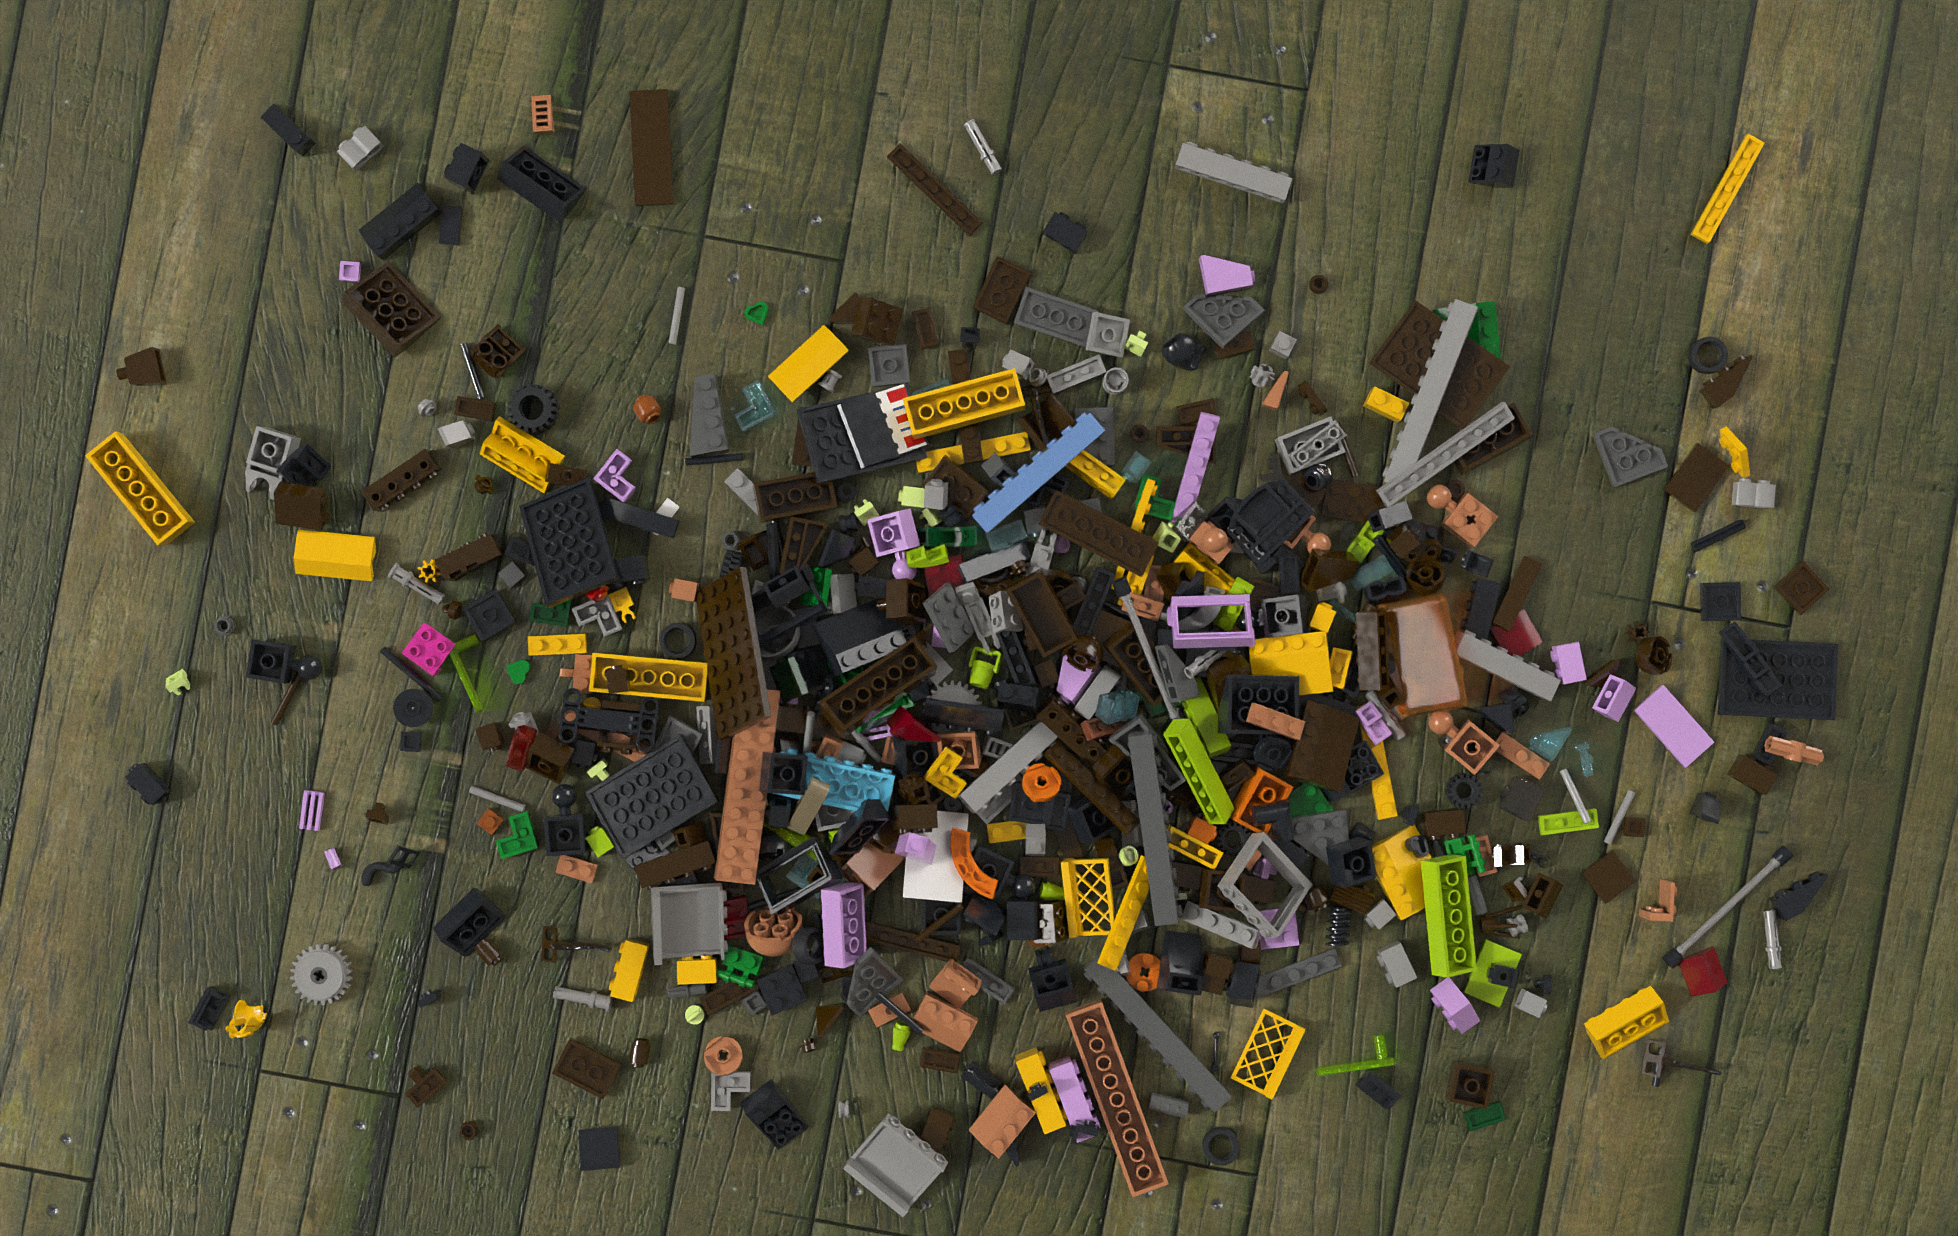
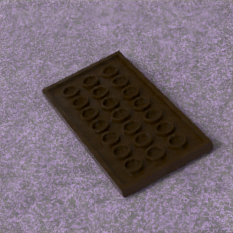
M739 567L700 589L695 595L718 740H725L771 717L746 567Z

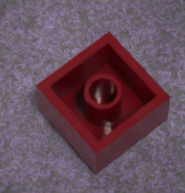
M961 555L950 556L949 562L941 565L924 567L929 597L944 583L950 582L954 591L955 587L965 584L957 568L959 564H962Z

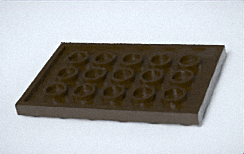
M1414 300L1372 358L1370 364L1413 395L1415 393L1418 394L1421 388L1418 386L1419 380L1422 375H1426L1428 368H1425L1429 357H1433L1435 352L1432 349L1436 338L1440 339L1442 332L1439 330L1443 319ZM1467 336L1438 412L1463 430L1510 366Z

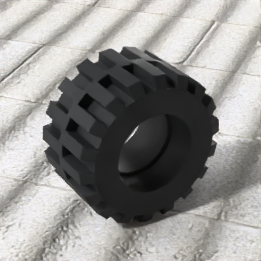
M538 384L520 386V390H515L513 392L514 396L509 398L511 402L508 404V409H510L508 415L512 418L513 424L519 429L532 434L544 433V430H550V426L552 424L555 425L557 422L555 421L556 417L559 418L558 410L560 408L557 404V398L554 397L551 391ZM532 398L540 399L544 405L542 415L535 420L527 419L524 414V406Z

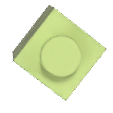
M904 486L903 490L899 491L898 501L902 502L901 505L904 507L925 509V488Z

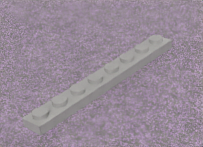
M1502 401L1376 490L1385 506L1390 507L1515 419L1507 404Z

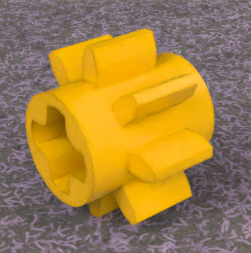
M424 560V565L418 567L421 570L419 578L425 577L426 583H429L431 579L434 582H438L436 577L442 574L438 566L435 565V560H431L430 564ZM427 569L434 570V573H428Z

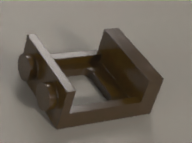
M602 700L601 708L602 710L640 714L641 704ZM599 732L597 747L601 749V752L613 753V750L621 751V754L632 755V752H637V736H630L629 745L607 743L608 732Z

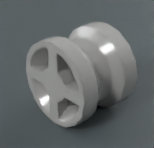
M1522 914L1517 915L1514 919H1506L1507 924L1518 925L1517 928H1509L1513 937L1517 936L1518 933L1528 932V926Z

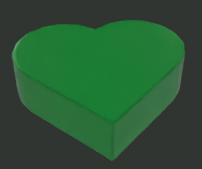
M760 301L755 306L746 307L744 315L749 321L763 326L769 312V307L765 302Z
M519 660L507 665L506 668L512 682L522 684L526 681V674L530 671L531 666L528 661Z

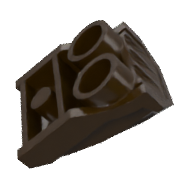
M497 324L470 351V355L476 364L488 375L495 379H500L501 375L526 352V349L519 346Z

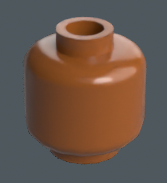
M650 395L639 396L635 400L636 403L633 406V411L640 422L653 424L658 421L662 410L656 399Z

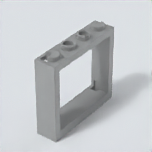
M1264 832L1251 834L1217 886L1222 890L1223 895L1235 904L1236 909L1241 911L1247 917V920L1257 927L1262 936L1273 938L1280 936L1309 891L1312 883ZM1257 849L1293 887L1270 923L1234 885Z

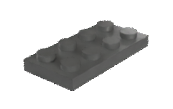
M1026 287L1014 324L1086 348L1092 313L1099 311Z

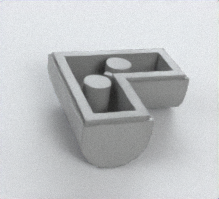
M608 594L601 601L595 602L591 600L572 608L579 627L597 619L604 637L623 630Z

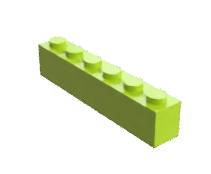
M1173 719L1163 734L1208 823L1226 824L1235 808L1190 719Z

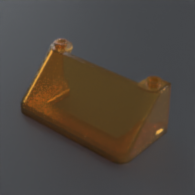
M1436 593L1379 604L1378 611H1386L1387 623H1389L1403 697L1405 698V701L1397 705L1401 718L1465 707L1467 697L1445 595L1443 593Z

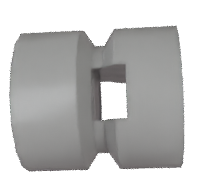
M1111 368L1103 378L1104 390L1110 395L1121 394L1128 385V374L1121 368Z

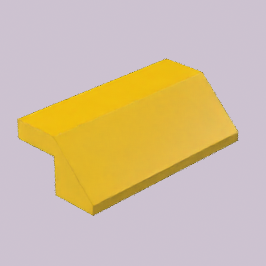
M823 325L768 377L793 403L846 355L849 350Z
M500 416L495 421L492 433L483 441L479 453L544 494L551 485V483L545 482L548 463L562 465L565 458L563 454Z
M298 530L294 552L295 574L372 581L374 577L372 561L376 554L375 537Z

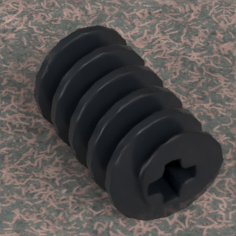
M1328 906L1333 911L1327 912V915L1331 916L1332 919L1326 922L1331 924L1332 927L1326 928L1331 934L1325 936V938L1330 940L1325 945L1336 947L1349 945L1350 942L1344 938L1350 937V933L1345 930L1351 929V926L1346 924L1351 921V918L1346 915L1352 914V910L1342 906Z

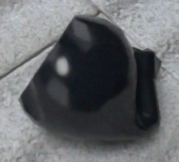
M1184 333L1175 335L1162 347V355L1168 363L1187 371L1196 370L1201 357L1207 351L1204 345L1195 344V340L1190 335Z

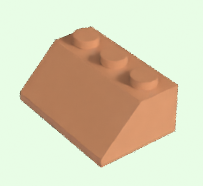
M926 992L913 1017V1020L924 1028L923 1034L958 1052H961L978 1022L976 1016L957 1008L929 992Z
M1004 1085L972 1124L969 1131L987 1150L997 1158H1000L1036 1112L1034 1107L1007 1085Z

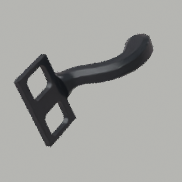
M397 845L387 861L392 865L382 862L369 864L361 875L360 881L362 885L369 887L373 882L375 873L379 870L395 874L404 867L410 868L420 852ZM402 850L403 852L399 859L393 860L397 852ZM413 853L414 856L408 864L405 863L407 857Z

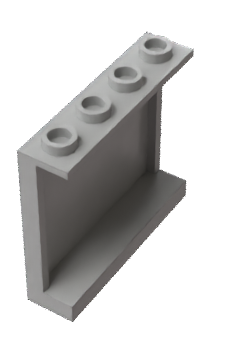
M721 883L651 888L654 965H662L663 958L720 954L721 960H724V952H728L727 940L724 941V935H727V924H724V919L727 918V907H723V902L727 901V892L723 890Z
M888 1113L848 1159L843 1169L900 1216L904 1217L911 1205L941 1172H944L948 1161H946L942 1154L935 1152L927 1142L919 1139L911 1129H907L896 1117Z

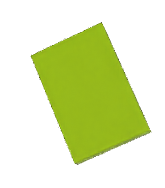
M1485 939L1476 959L1477 970L1471 972L1463 992L1500 1008L1508 987L1488 982L1486 977L1487 969L1491 967V963L1516 968L1522 954ZM1505 973L1500 974V979H1504Z

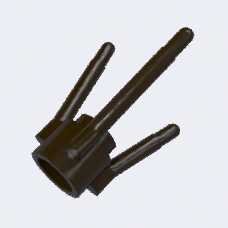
M1522 905L1484 914V917L1480 918L1481 933L1519 939V935L1513 937L1511 933L1495 931L1497 928H1517V924H1497V919H1493V917L1521 909Z

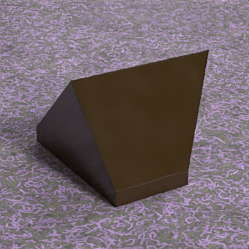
M766 530L754 534L737 544L753 571L768 564Z

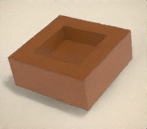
M488 808L477 822V825L489 834L494 835L505 819Z

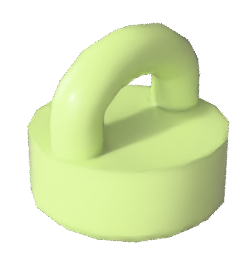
M1126 846L1120 850L1119 858L1123 866H1131L1137 863L1139 853L1135 847Z
M697 1004L689 1006L685 1013L687 1022L693 1025L701 1023L705 1016L704 1009Z

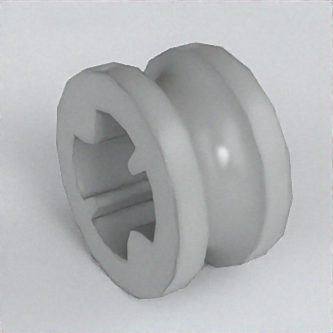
M848 1100L845 1103L839 1101V1118L843 1116L849 1118Z

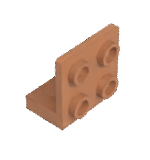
M1660 879L1659 908L1657 906H1646V909H1639V917L1651 921L1673 922V917L1676 916L1674 898L1677 896V887L1675 883Z
M951 958L930 983L929 987L960 1009L971 994L975 996L979 991L982 980Z

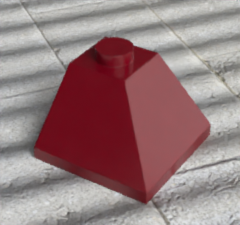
M901 705L886 722L891 728L889 731L897 738L901 736L906 740L940 742L942 740L925 722Z

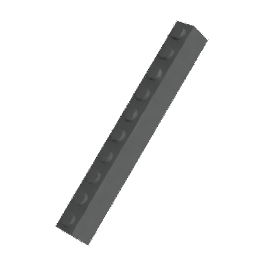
M1153 730L1133 732L1129 734L1128 740L1155 926L1178 924L1179 917H1182L1181 905L1178 906L1177 899L1180 898L1179 887H1175L1174 880H1177L1176 868H1172L1174 851L1169 847L1172 837L1171 831H1167L1166 823H1169L1168 811L1164 812L1166 794L1162 793L1161 790L1164 780L1163 774H1159L1158 769L1161 766L1160 755H1156L1158 737L1154 736Z
M1099 952L1083 967L1086 971L1084 973L1085 977L1090 982L1095 981L1099 985L1097 990L1104 997L1106 995L1110 997V1004L1117 1011L1120 1009L1125 1014L1122 1017L1129 1025L1133 1023L1138 1028L1136 1032L1142 1039L1146 1037L1151 1042L1149 1046L1155 1053L1160 1052L1163 1055L1162 1061L1169 1068L1171 1066L1174 1067L1176 1070L1175 1075L1182 1082L1185 1080L1190 1085L1188 1089L1194 1096L1198 1094L1203 1099L1201 1101L1203 1106L1207 1110L1212 1109L1216 1112L1232 1097L1230 1093L1117 970L1114 971L1097 964L1101 954Z

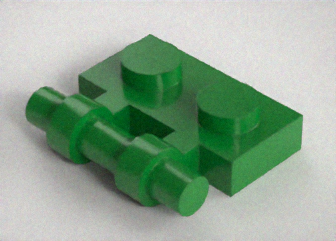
M1475 834L1467 836L1469 840L1467 844L1464 836L1444 841L1448 854L1466 856L1468 876L1475 874L1473 868L1477 866L1478 873L1486 872L1484 866L1486 862L1484 857L1482 858L1479 849L1481 846L1479 841L1476 840ZM1468 850H1472L1474 860H1471Z
M728 946V952L725 953L724 960L721 963L728 966L726 971L719 969L717 977L722 978L723 981L728 983L730 981L738 983L743 988L746 986L753 988L755 981L750 980L751 974L759 976L765 958ZM735 969L743 971V975H735Z

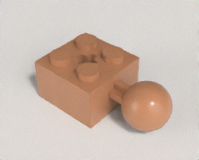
M1432 486L1427 492L1429 505L1435 509L1445 508L1449 511L1440 525L1468 547H1475L1498 516L1469 493L1463 494L1456 503L1451 499V492L1446 486ZM1466 517L1472 518L1471 524H1467L1468 519Z
M1313 515L1284 541L1286 545L1293 549L1297 542L1302 539L1306 542L1309 553H1311L1312 549L1330 550L1331 541L1326 534L1321 532L1312 533L1308 530L1316 519Z
M1210 521L1200 523L1186 540L1215 564H1220L1234 547L1231 544L1232 539Z
M1445 710L1433 712L1429 718L1430 729L1436 734H1447L1452 738L1443 749L1475 775L1500 745L1470 720H1467L1458 729L1453 725V717L1449 712ZM1475 742L1474 747L1476 749L1474 751L1469 750L1468 752L1467 744Z

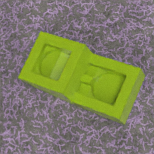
M1367 521L1346 551L1351 552L1359 560V564L1362 563L1368 552L1375 545L1373 538L1377 535H1382L1383 530L1373 533L1370 523Z
M945 544L927 551L923 545L906 552L908 566L913 568L931 567L949 562Z

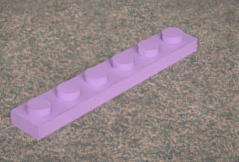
M1205 412L1200 413L1171 522L1190 526L1220 416Z

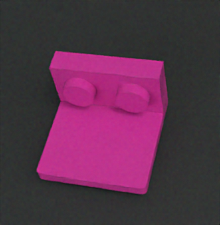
M423 623L402 654L432 676L439 675L443 670L440 666L455 647V643L429 624Z

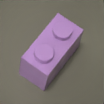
M1579 642L1552 646L1550 655L1552 662H1555L1556 670H1554L1555 678L1561 680L1559 684L1587 680Z
M1610 674L1592 708L1601 715L1619 722L1636 688L1627 681Z

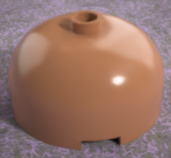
M768 905L766 906L767 909L757 912L752 911L747 916L744 923L747 941L756 952L765 956H781L793 950L792 942L794 935L799 929L803 928L802 915L795 911V907L778 915L777 925L775 915H770L771 911Z

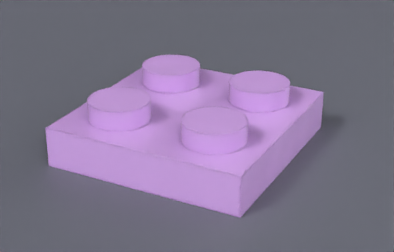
M1279 908L1258 911L1270 923ZM1295 912L1279 937L1266 938L1261 935V950L1299 945Z

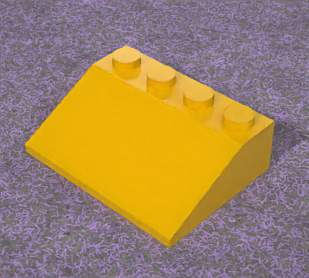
M1326 631L1255 639V645L1249 647L1252 675L1299 676V696L1333 692Z
M1415 824L1372 844L1376 877L1399 920H1403L1425 908L1421 860L1430 859L1431 856L1428 853L1426 857L1417 858L1405 846L1407 838L1420 835Z

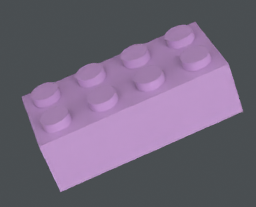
M845 881L821 889L825 966L846 968L855 964L856 959L866 952L863 883Z
M1069 1055L1048 1063L1070 1126L1071 1124L1075 1125L1076 1120L1084 1122L1085 1119L1095 1121L1096 1125H1099V1128H1101L1096 1113L1092 1114L1091 1110H1094L1089 1095L1085 1096L1084 1094L1087 1090L1083 1078H1078L1077 1076L1080 1072L1076 1060H1071ZM1079 1132L1077 1143L1094 1136Z

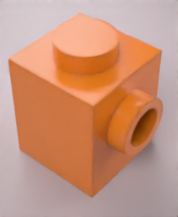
M1194 815L1185 832L1209 844L1210 841L1213 842L1217 835V827L1209 824L1205 816L1201 819Z

